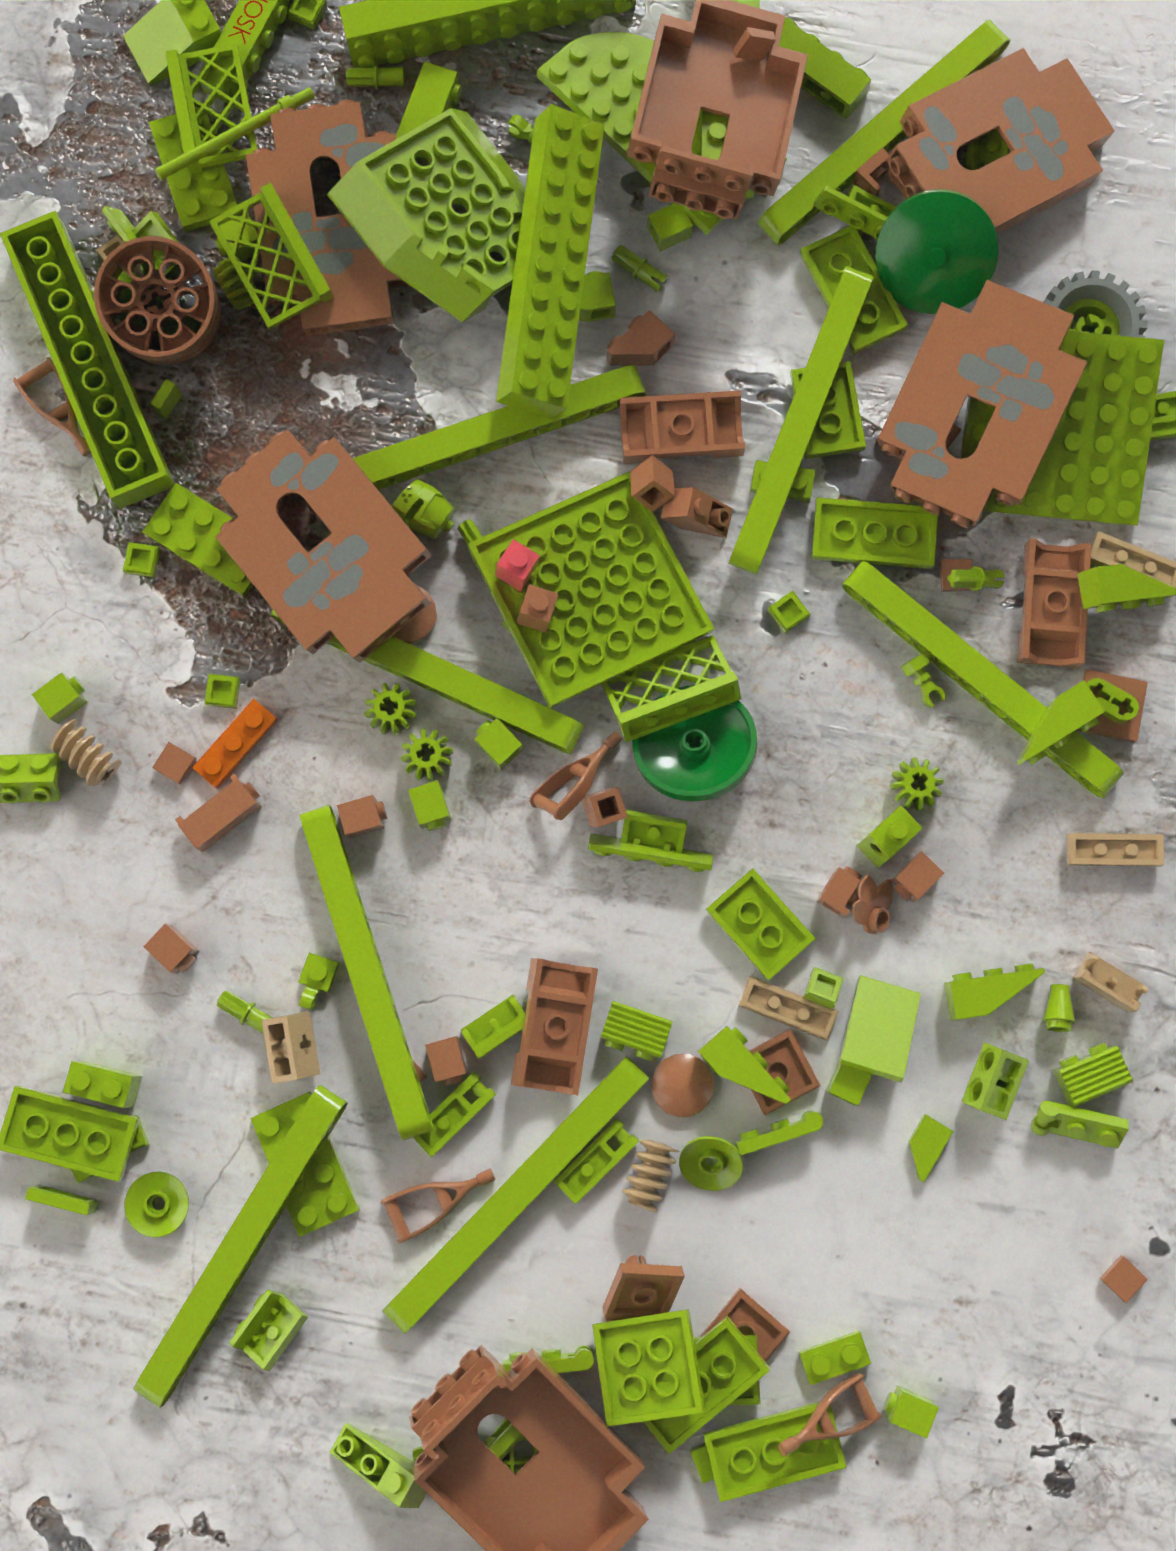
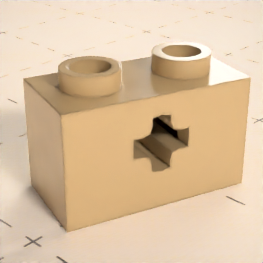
M310 1011L261 1020L272 1084L320 1074Z

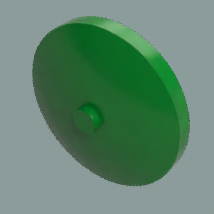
M927 190L901 202L883 223L876 244V267L883 286L887 291L891 292L893 298L898 303L919 313L936 314L942 302L960 309L980 295L986 280L990 281L995 272L999 246L992 219L977 201L953 190Z
M695 685L683 686L678 689L684 690ZM664 693V694L660 695L659 697H657L655 700L660 699V698H663V697H665L667 694ZM738 700L632 740V747L640 774L656 791L681 801H706L728 793L748 775L757 754V732L751 714Z

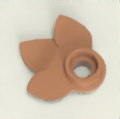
M866 875L858 887L859 900L853 904V916L858 924L863 925L867 933H882L888 928L890 922L888 909L891 906L893 897L892 879H886L877 887L872 877Z

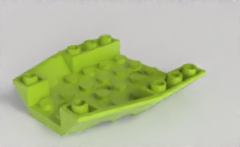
M453 108L446 110L357 161L328 192L329 198L383 267L462 323L486 309L490 298L510 286L513 282L525 189L522 181L468 112ZM414 158H426L430 165L420 166ZM459 204L464 206L467 213L459 214L455 212L452 205ZM489 252H499L504 260L501 262L493 260Z

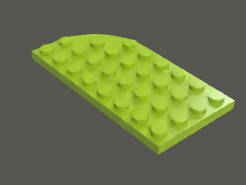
M600 32L573 40L538 68L536 77L576 114L604 124L603 139L651 183L656 164L639 162L635 158L626 156L654 41L640 35L625 32ZM693 138V142H692V153H693V154H694V138ZM677 204L706 235L725 220L716 214L702 210H691L686 206Z

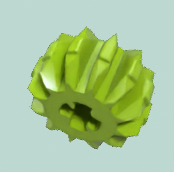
M226 258L219 262V265L213 268V274L233 307L241 310L253 305L254 302L231 260ZM242 268L246 276H248L247 270ZM252 280V282H251L252 287H253L254 289H257V290H258V288L256 287L255 283H254L253 280Z
M383 683L382 693H379L375 688L371 690L375 700L365 699V704L371 707V709L365 711L364 715L366 718H373L370 722V726L373 729L381 725L380 732L386 735L389 727H391L394 735H398V725L402 724L405 729L410 728L409 723L405 719L416 718V713L409 709L414 708L417 704L413 699L408 700L411 695L409 689L403 690L400 693L401 686L399 683H395L390 691L387 683ZM389 703H393L395 707H398V709H393L395 713L392 715H388L384 711V708L388 709L386 705Z
M423 728L420 729L421 738L417 739L413 733L409 735L410 740L413 742L412 745L402 744V749L409 753L402 755L400 758L402 762H410L405 768L408 774L416 770L415 778L421 780L426 772L428 780L434 781V771L437 770L441 777L445 775L441 765L452 766V761L445 758V756H450L454 752L451 747H445L449 742L446 736L437 740L439 732L434 729L430 737H428L426 730ZM429 748L431 753L435 751V754L430 755V761L425 762L423 757L419 759V756L424 755V749Z
M913 757L910 761V766L903 761L899 764L901 772L894 771L891 776L899 782L892 783L890 789L900 790V793L894 799L899 801L904 797L906 799L904 808L909 809L914 801L916 810L921 811L924 803L931 807L935 804L933 797L942 796L943 792L935 786L942 785L944 779L934 777L940 771L938 767L933 768L931 771L928 769L930 760L925 759L920 766L917 757ZM919 778L923 784L915 790L911 784Z

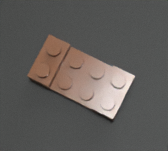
M741 390L620 398L623 464L642 463L652 455L656 458L713 454V458L744 456L745 441L742 435Z
M1030 538L1025 543L1023 574H1025L1022 631L1019 633L1017 663L1077 669L1085 664L1088 609L1083 610L1077 573L1090 569V543L1068 547L1046 545L1034 538Z
M531 958L526 990H529L520 1050L519 1053L515 1054L511 1085L578 1096L598 968Z

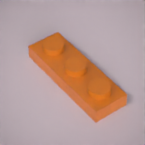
M253 698L192 769L218 789L275 725L278 719Z

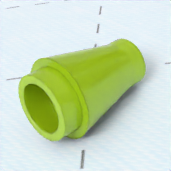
M1065 984L1050 985V994L1043 1022L1046 1023V1030L1053 1032L1072 1031V1024H1075V1018L1070 998V986Z

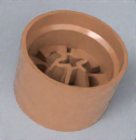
M158 236L132 239L114 249L104 260L98 271L94 286V302L98 317L108 334L137 359L161 366L181 364L203 352L214 338L221 314L218 291L202 261L181 243ZM156 255L164 256L159 269H155L154 256ZM145 263L149 265L148 275L142 278L134 275V269L138 264ZM171 266H177L181 269V275L176 280H168L165 277L166 270ZM123 271L133 279L130 284L118 280ZM197 274L203 281L202 285L191 288L183 285ZM156 285L155 289H152L149 292L146 291L149 287ZM123 289L132 291V299L126 304H121L117 301V295ZM186 294L193 295L196 299L195 305L190 309L180 307V299ZM156 296H160L162 300L167 299L163 302L164 308L161 310L156 306L152 307L155 304L154 298ZM129 311L126 319L116 325L113 315ZM185 316L202 323L196 333L182 322ZM138 317H143L147 320V327L142 332H134L132 330V322ZM168 320H175L179 324L177 332L173 335H166L163 332V325ZM153 331L159 333L161 350L149 349Z

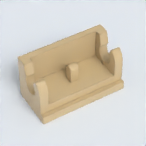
M1091 952L1086 954L1073 977L1077 982L1126 1012L1137 1011L1141 1005L1138 1002L1140 996L1148 992V987Z

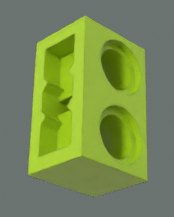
M984 1042L961 1102L1007 1121L1029 1060Z

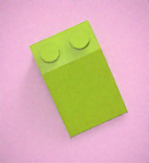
M161 0L128 30L123 37L146 81L151 86L169 77L165 51L177 49L178 54L213 48L222 32L205 0ZM200 61L188 63V67H190V66H192V65H194V64H196V63H198V62H200Z

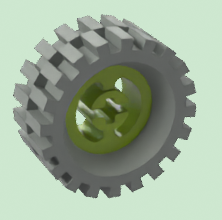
M1084 271L1075 273L1071 281L1067 276L1060 281L1057 287L1054 286L1044 300L1046 304L1073 314L1074 318L1080 317L1073 329L1069 328V331L1146 337L1143 336V333L1147 330V321H1141L1146 314L1145 306H1136L1140 296L1136 291L1129 295L1126 290L1130 285L1124 280L1120 285L1113 283L1116 277L1113 274L1108 273L1105 279L1099 278L1100 271H1091L1089 276L1085 278Z

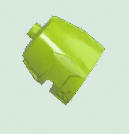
M416 479L405 488L392 504V507L408 527L418 534L435 539L443 531L449 533L454 525V522L451 521L454 507L437 489L421 479Z

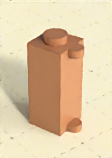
M235 773L230 776V779L233 781L191 815L185 819L181 816L175 819L189 841L201 852L207 850L262 807L257 801V798L260 797L258 791L249 781L244 784Z

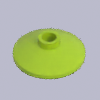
M704 1136L691 1140L683 1147L679 1157V1167L682 1175L692 1185L703 1190L719 1191L733 1186L739 1180L743 1171V1160L737 1148L730 1142L718 1137Z
M161 1171L144 1174L132 1183L126 1193L124 1202L125 1215L130 1225L142 1235L162 1237L171 1234L182 1225L188 1214L189 1196L183 1183L172 1174ZM157 1197H161L165 1202L162 1209H158L155 1206Z

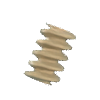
M73 719L63 725L56 733L51 742V749L54 753H59V757L63 761H68L69 767L77 770V774L81 778H86V783L89 786L99 785L109 779L119 769L122 762L118 759L110 763L109 761L113 753L108 751L101 755L104 744L99 743L93 747L92 744L96 737L92 734L84 739L83 736L87 731L86 727L82 726L75 730L74 728L78 720Z
M641 1140L640 1144L647 1151L636 1152V1156L642 1161V1164L631 1165V1168L638 1175L627 1176L626 1180L633 1185V1189H622V1193L629 1198L628 1202L649 1211L658 1212V1208L651 1202L662 1201L663 1196L656 1189L667 1188V1184L660 1177L671 1176L672 1172L665 1164H675L676 1159L669 1153L680 1151L654 1140Z

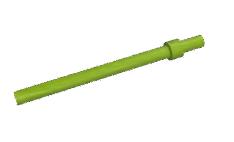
M308 87L291 97L286 95L278 99L276 105L155 169L157 176L160 180H163L271 122L270 114H276L279 110L285 108H292L297 111V107L315 98L313 90Z

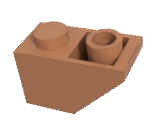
M649 310L643 316H636L629 324V330L622 337L617 335L607 346V362L611 366L654 365L674 346L675 333Z
M694 487L674 489L675 496L663 505L661 519L674 526L712 536L727 537L733 508Z

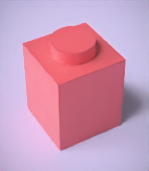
M513 539L497 563L495 576L521 592L536 570L540 555Z

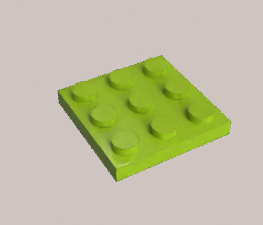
M689 1309L592 1324L607 1427L706 1412Z

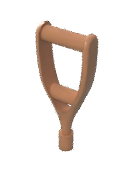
M46 357L47 360L18 379L14 378L13 382L37 413L53 425L67 432L75 440L74 444L83 457L91 454L86 439L79 433L75 413L52 359ZM54 371L63 387L66 402L51 412L45 413L30 399L24 389ZM68 416V420L66 422L60 421L61 419Z
M613 732L598 750L555 772L532 793L529 800L530 805L534 808L539 807L552 814L556 820H563L587 794L603 757L622 741L621 736ZM575 776L580 777L576 785L559 804L548 799L566 782Z
M490 1168L477 1174L476 1178L466 1181L431 1182L416 1185L382 1199L380 1203L381 1205L384 1204L397 1234L398 1240L396 1241L403 1243L439 1223L473 1188L479 1185L482 1187L496 1179ZM433 1188L443 1213L426 1226L410 1233L395 1198L416 1190ZM447 1188L455 1189L457 1192L453 1201Z
M853 1374L832 1388L820 1400L811 1418L800 1433L795 1437L790 1436L778 1444L780 1453L783 1456H787L798 1449L800 1444L807 1441L836 1439L857 1433L881 1419L882 1414L877 1411L863 1382V1374ZM852 1386L866 1419L850 1428L836 1432L826 1409L841 1392ZM817 1423H818V1425H819V1427H820L822 1433H820V1432L817 1431V1429H816Z

